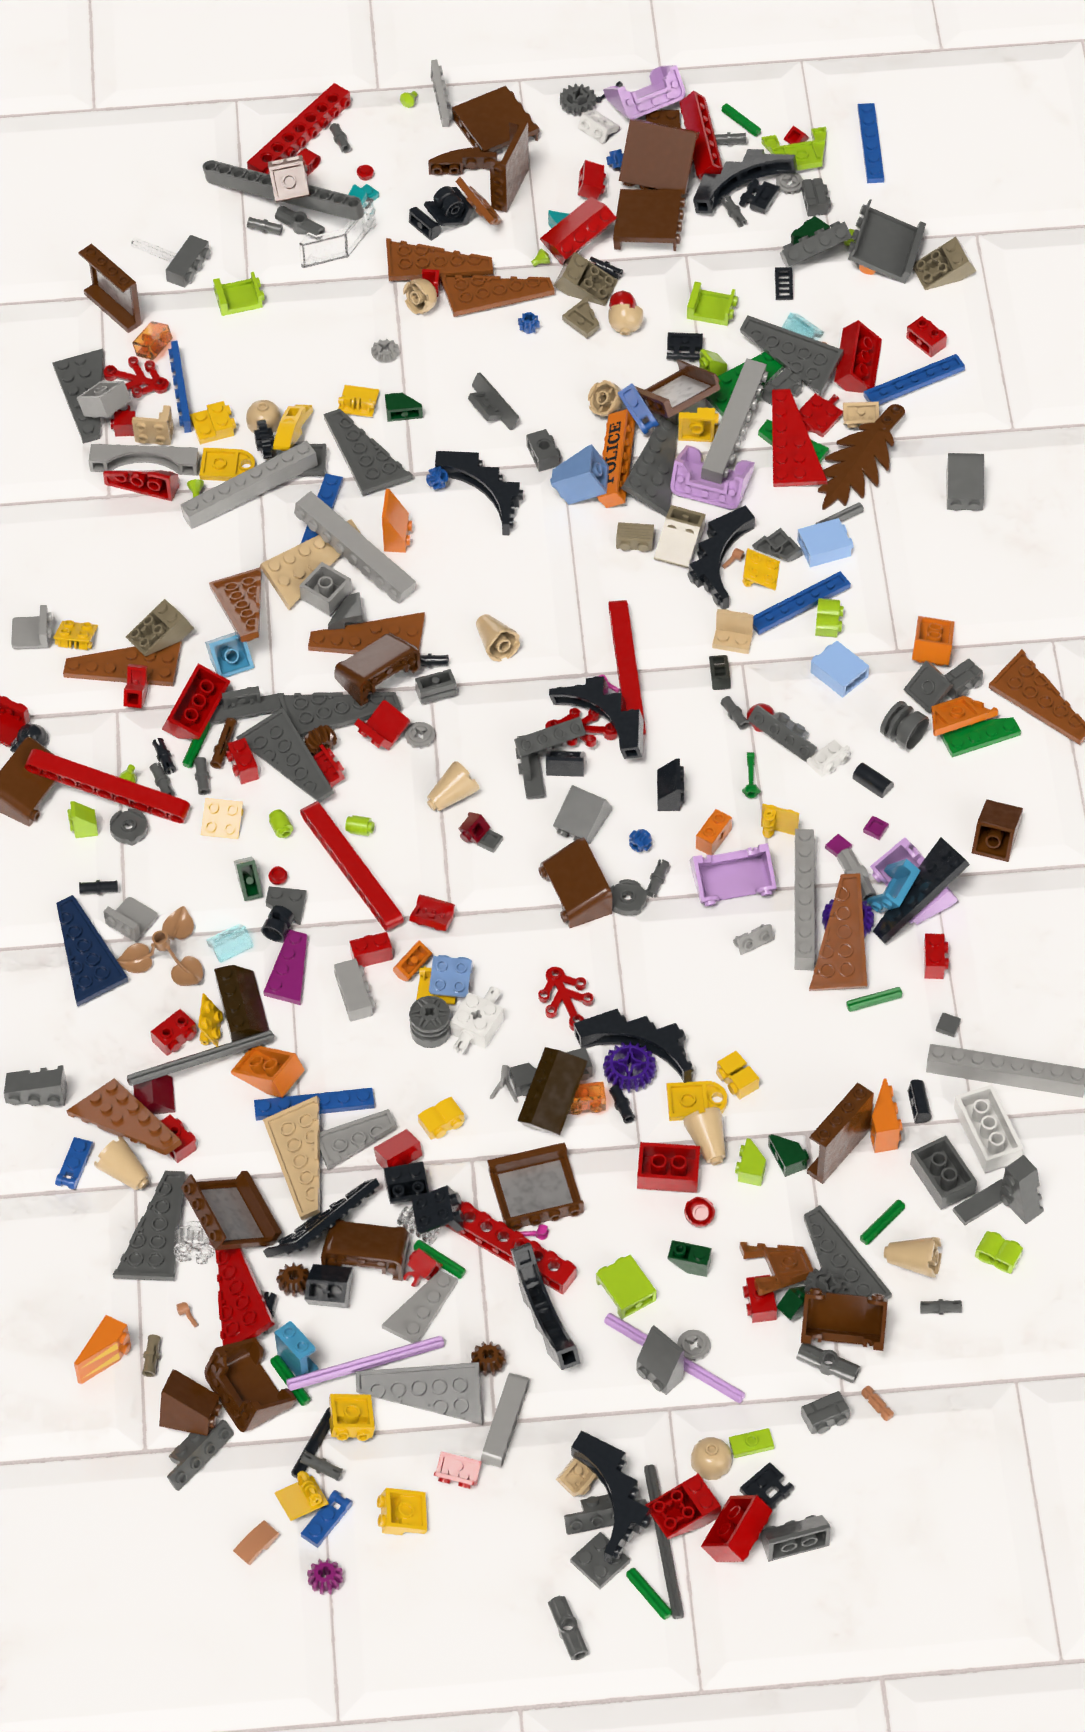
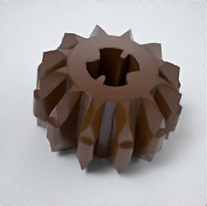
M320 725L308 732L304 742L309 751L316 755L322 751L319 747L321 744L326 749H333V746L337 744V737L331 727Z
M294 1261L290 1267L285 1264L284 1269H279V1276L276 1278L279 1290L284 1291L286 1296L292 1293L294 1298L296 1293L303 1296V1290L306 1289L309 1275L308 1268L304 1269L302 1263L296 1266Z
M492 1340L489 1345H486L483 1341L481 1343L482 1347L476 1345L474 1348L475 1352L471 1353V1363L479 1362L480 1372L483 1371L484 1376L487 1373H491L494 1376L495 1371L501 1372L502 1366L506 1363L504 1358L505 1351L501 1350L499 1344L493 1346Z

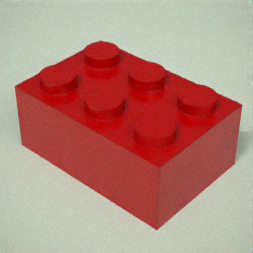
M640 1142L637 1189L697 1193L700 1146Z
M758 1495L730 1496L701 1547L716 1562H744L749 1556L752 1546L758 1540L763 1527L768 1523L773 1510Z

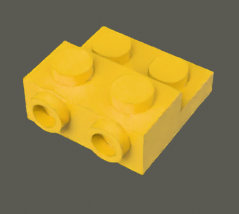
M224 401L206 405L207 410L190 414V419L200 445L234 436L235 420L229 417L231 410L229 405H225Z
M697 407V413L679 412L678 441L713 442L714 435L718 429L719 413H715V408Z
M330 1394L329 1406L331 1416L329 1423L331 1437H336L341 1441L349 1437L357 1438L359 1441H366L372 1438L375 1425L371 1395Z
M385 1488L377 1498V1507L381 1508V1514L378 1516V1527H382V1533L403 1535L404 1532L425 1534L427 1532L426 1492Z

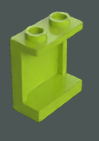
M250 272V279L221 284L220 278L213 279L214 292L221 316L263 308L264 293L263 290H259L261 287L259 277H255L254 272Z
M694 282L687 305V319L728 326L729 320H733L734 317L733 307H736L738 303L736 289H732L729 295L701 290L702 283Z
M631 1254L618 1258L615 1263L608 1267L600 1268L596 1273L597 1285H602L617 1306V1314L621 1319L656 1301V1289Z

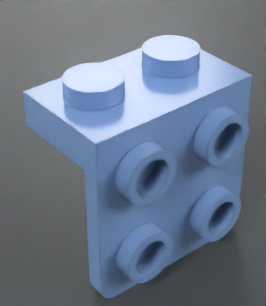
M447 955L433 956L429 986L430 994L465 998L469 991L470 974L473 971L472 959L466 957L451 958Z

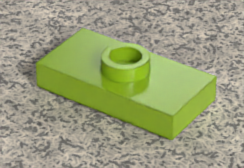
M769 1428L729 1437V1444L734 1458L774 1449Z

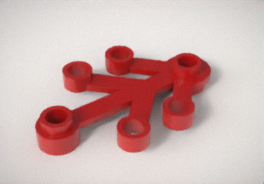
M136 356L128 358V365L135 374L119 371L113 365L106 366L103 371L104 378L107 381H114L117 378L131 381L125 383L127 390L132 389L131 392L134 398H140L142 395L152 391L162 394L169 387V381L158 375L154 361L148 360L144 364L145 371L149 372L152 379L147 378L141 370ZM143 384L148 385V386L143 387V388L139 387L140 385H143Z
M571 708L569 715L560 720L553 719L545 724V728L580 717V710L578 708ZM592 710L588 711V716L581 719L586 733H602L607 740H614L618 737V733L611 723L605 726L587 725L599 719V714ZM585 734L579 737L588 747L596 745V737L594 735ZM577 738L566 741L567 745L575 746Z
M551 967L546 971L545 976L548 982L544 989L538 992V999L542 1003L548 1002L550 1000V993L553 987L556 986L558 991L551 1005L546 1006L545 1014L548 1018H554L557 1015V1009L561 1001H563L570 1016L569 1028L574 1031V1020L581 1021L584 1018L577 1014L571 999L582 1002L585 1006H590L594 1001L593 994L589 992L581 994L565 988L563 983L575 986L577 990H584L586 988V979L583 977L572 978L565 975L564 970L560 967Z

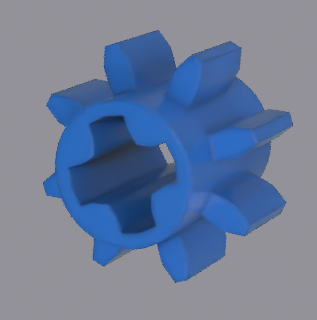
M622 149L610 151V156L606 157L607 165L612 164V169L620 168L624 154Z
M532 312L522 313V318H518L519 330H523L526 334L535 333V329L540 328L538 315H534Z
M441 467L429 469L430 474L426 475L427 484L433 487L434 490L446 487L445 482L448 481L447 472L441 469Z
M645 829L633 830L629 835V846L636 852L648 851L652 846V836Z

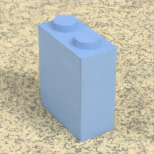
M839 518L798 529L797 541L809 567L851 556L853 541L851 538H848L846 527L844 524H841Z
M835 641L832 645H828L821 654L815 655L812 658L810 672L843 698L868 678L869 665L839 641Z

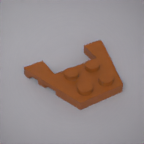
M740 1242L739 1244L743 1259L765 1257L772 1276L755 1278L754 1285L759 1296L804 1281L808 1274L813 1272V1267L804 1247L777 1245V1248L766 1247L765 1243H757V1246L747 1245V1242Z

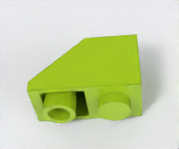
M705 349L700 350V368L713 372L717 376L727 372V363L718 353Z
M70 801L71 809H67L70 831H74L75 838L98 836L95 809L75 801Z
M747 1138L745 1145H741L739 1157L742 1158L741 1162L736 1163L735 1173L738 1174V1182L761 1186L766 1168V1159L753 1141Z

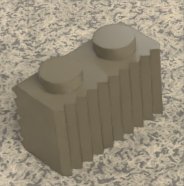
M618 522L616 549L624 551L631 549L641 552L652 551L654 524Z

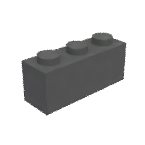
M190 234L165 269L167 282L186 288L188 283L192 282L197 270L201 269L202 263L210 256L209 241Z

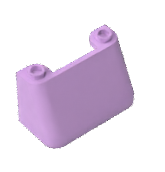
M662 65L654 68L649 76L651 85L636 91H627L625 86H610L603 89L607 101L628 119H636L678 102L684 98L686 92L677 65Z
M686 445L674 461L670 484L672 492L677 496L727 509L737 508L753 473L755 462L739 461L735 471L729 470L727 479L724 478L722 484H718L701 478L702 466L704 464L701 462L702 453L698 448Z
M904 837L870 866L874 871L872 876L878 883L882 881L888 886L892 878L884 872L887 865L907 859L918 868L925 858ZM947 886L909 922L911 924L913 922L919 924L954 905L958 899Z
M768 843L740 851L706 855L705 858L702 855L693 856L689 860L700 903H704L705 906L715 905L716 901L760 893L761 896H768L772 894L773 890L777 889Z

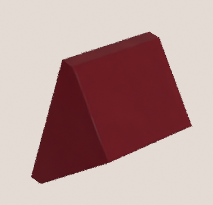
M165 1075L133 1085L134 1097L152 1114L175 1113L172 1076Z

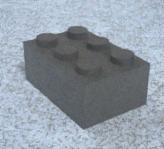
M946 1135L911 1152L910 1165L940 1210L976 1193L977 1180Z

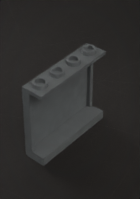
M869 199L867 204H863L859 214H861V217L859 216L855 225L858 228L854 230L851 238L854 241L850 243L847 250L850 252L848 260L905 284L912 273L926 223L920 221L917 227L871 208L872 200Z

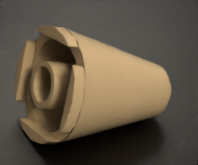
M484 614L477 619L476 627L487 655L493 661L500 662L505 657L509 659L517 652L520 647V636L515 630L489 614Z
M454 761L429 793L426 803L433 811L435 809L441 811L477 792L480 789L475 779H471L470 773L462 764Z
M706 1108V1112L700 1114L699 1111L693 1112L683 1119L684 1127L695 1145L700 1146V1153L707 1163H711V1165L722 1163L726 1155L720 1108Z
M118 1136L119 1140L117 1142L112 1140L98 1155L100 1160L98 1163L95 1161L94 1166L132 1189L138 1190L140 1188L142 1190L149 1183V1174L125 1139Z
M928 1237L890 1242L884 1248V1258L890 1264L935 1278V1274H938L941 1264L942 1253L938 1252V1247H941V1240L939 1237Z

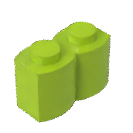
M818 598L815 636L837 637L838 632L842 631V621H839V617H843L844 606H840V600Z
M986 1231L976 1249L975 1257L986 1264L995 1266L1003 1272L1012 1274L1022 1256L1023 1247L1014 1240H1005L997 1232Z

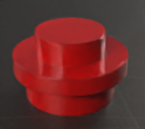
M361 165L357 168V176L361 180L367 181L372 178L374 170L370 165Z
M280 866L273 867L268 875L269 881L275 885L285 883L288 878L287 871Z

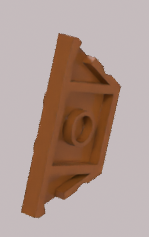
M461 177L455 181L467 195L466 200L472 206L475 205V211L481 217L484 216L489 224L499 225L503 221L488 201L473 187H469Z

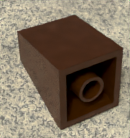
M986 799L977 821L971 853L1009 862L1020 827L1023 808Z
M172 1369L161 1391L159 1427L208 1436L210 1429L215 1427L216 1417H220L222 1405L219 1404V1395L181 1372Z

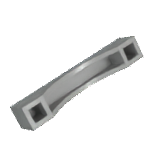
M91 444L88 461L90 472L112 471L118 467L133 463H152L165 466L179 475L197 476L199 451L196 447Z

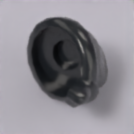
M25 724L19 729L17 742L10 751L15 752L27 737L33 738L45 746L48 741V734L40 725Z

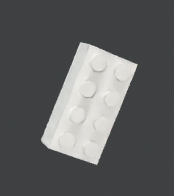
M992 1084L955 1096L954 1110L984 1173L1008 1166L1023 1155V1147Z

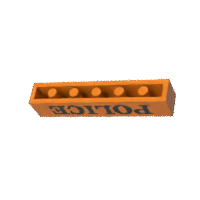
M627 409L608 414V421L606 423L607 429L602 454L603 459L609 465L607 494L597 496L599 502L606 508L624 504L626 500V491L622 490L621 487L629 475L636 422Z

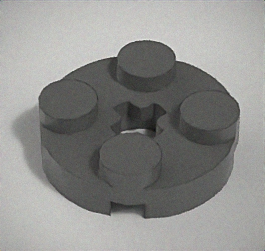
M130 808L124 812L120 810L110 819L111 836L120 843L133 846L147 834L148 823L146 817L137 809ZM132 824V828L127 829L125 825Z
M624 879L615 886H611L612 911L614 913L634 916L641 913L647 902V892L638 881ZM626 895H630V898L632 899L625 900L623 897H626Z

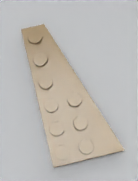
M352 519L348 520L347 522L360 533ZM317 535L261 563L260 568L287 609L290 610L301 599L300 584L321 562L331 566L342 554L337 553L334 547L323 541L320 535Z
M315 1096L263 1119L301 1220L320 1213L319 1097Z

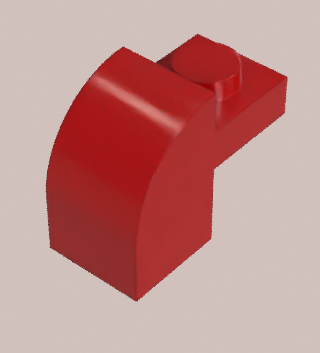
M129 664L127 666V685L124 688L123 706L142 708L148 690L147 666Z

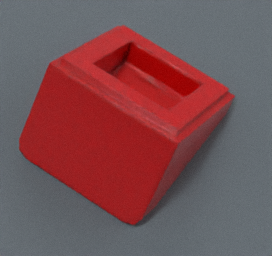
M793 125L783 140L789 144L805 142L809 137Z

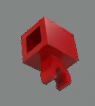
M127 405L126 410L120 409L114 412V419H111L110 424L111 429H114L115 437L134 436L132 418L136 417V411H131L130 405Z
M418 1248V1250L411 1253L409 1256L410 1261L407 1263L414 1271L405 1273L403 1279L408 1281L413 1276L414 1281L411 1286L417 1287L422 1277L430 1280L443 1264L425 1250Z

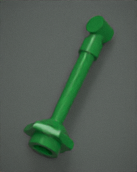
M747 752L749 784L742 789V793L748 798H755L761 792L757 785L754 784V752Z

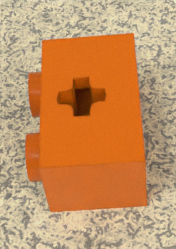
M715 809L696 835V849L708 855H714L732 830V817Z

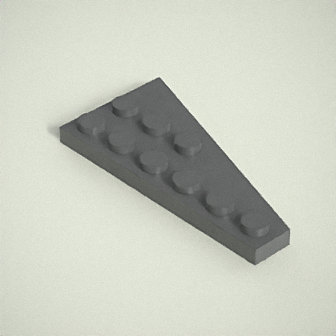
M103 348L52 362L53 369L83 444L100 439L101 417H84L77 397L103 380Z
M341 409L323 414L324 420L362 495L413 479L412 473L406 471L402 464L398 461L396 462L390 456V453L373 438L368 437L366 432L362 428L357 427L354 421Z
M283 707L236 737L237 740L246 738L249 748L254 754L319 803L335 793Z

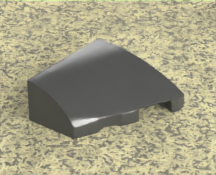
M781 527L768 537L764 535L752 545L755 550L787 562L803 556L801 548Z
M360 592L351 594L342 601L328 623V630L343 629L346 622L363 621Z

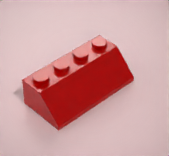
M590 197L545 233L540 240L558 262L563 265L574 252L578 253L610 227L617 217L606 204Z
M859 320L844 327L842 330L840 349L844 350V354L836 367L834 382L845 391L863 393L865 390L875 387L882 339Z
M198 663L164 723L162 730L176 738L199 739L218 706L222 693H225L231 681Z

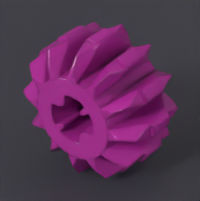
M319 1558L318 1565L312 1563V1570L307 1571V1576L309 1577L308 1585L312 1586L314 1592L320 1589L321 1595L325 1591H328L331 1595L332 1588L338 1590L339 1583L343 1582V1577L341 1576L343 1574L342 1568H338L336 1561L331 1563L329 1558H327L326 1562H322Z

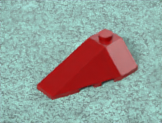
M116 470L103 472L105 485L168 501H173L180 486L178 474L171 471Z

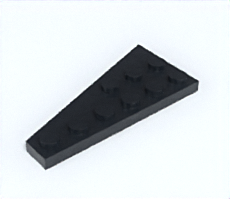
M940 837L918 867L921 871L900 907L888 910L874 928V934L885 944L970 865L969 862Z
M377 1178L364 1181L345 1194L346 1198H342L329 1205L330 1209L316 1214L294 1229L295 1234L291 1233L279 1239L278 1246L268 1247L263 1250L265 1256L268 1258L283 1253L289 1255L296 1250L300 1252L309 1246L308 1242L321 1237L323 1230L332 1228L336 1224L335 1221L337 1219H342L349 1214V1209H354L362 1204L361 1200L364 1197L368 1198L375 1193L374 1189L380 1185Z

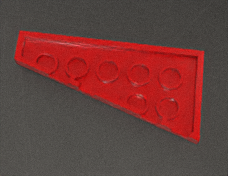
M790 389L772 390L773 487L828 484Z
M242 1248L215 1250L219 1273L217 1274V1282H219L218 1306L219 1319L222 1326L220 1338L222 1339L223 1346L257 1337L274 1326L275 1322Z

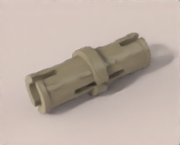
M155 1334L148 1336L147 1348L143 1354L145 1361L142 1374L146 1377L155 1376L156 1364L160 1358L158 1351L161 1337Z

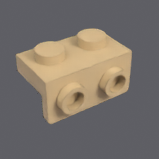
M879 402L843 403V424H847V428H856L858 424L874 423L879 418Z
M572 1458L556 1478L573 1497L586 1494L591 1488L590 1483L598 1479L585 1464L575 1458Z

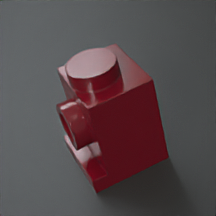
M469 812L466 820L458 828L461 832L460 838L467 843L477 844L491 827L482 814Z

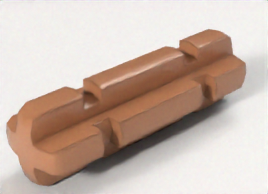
M868 1385L862 1389L861 1394L863 1397L869 1400L868 1402L877 1413H881L880 1416L885 1421L890 1420L894 1416V1412L890 1407H886L887 1404L877 1393H874V1389Z

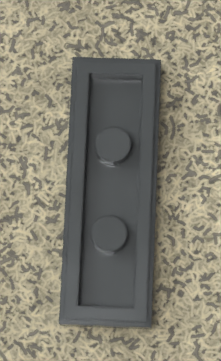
M1002 1179L953 1208L954 1214L964 1226L1002 1204L1000 1200Z

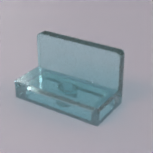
M790 312L782 328L812 339L814 337L821 338L824 334V331L800 314Z
M242 924L235 925L206 940L208 947L214 950L220 963L254 946L246 926Z

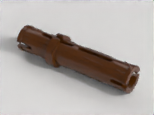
M226 718L218 744L214 746V755L210 765L215 769L222 767L226 751H228L227 743L230 742L237 725V721L234 718Z

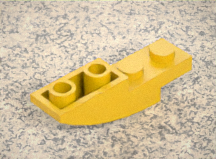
M296 404L295 406L287 407L275 435L274 450L287 451L294 446L302 435L301 427L313 412L312 405Z

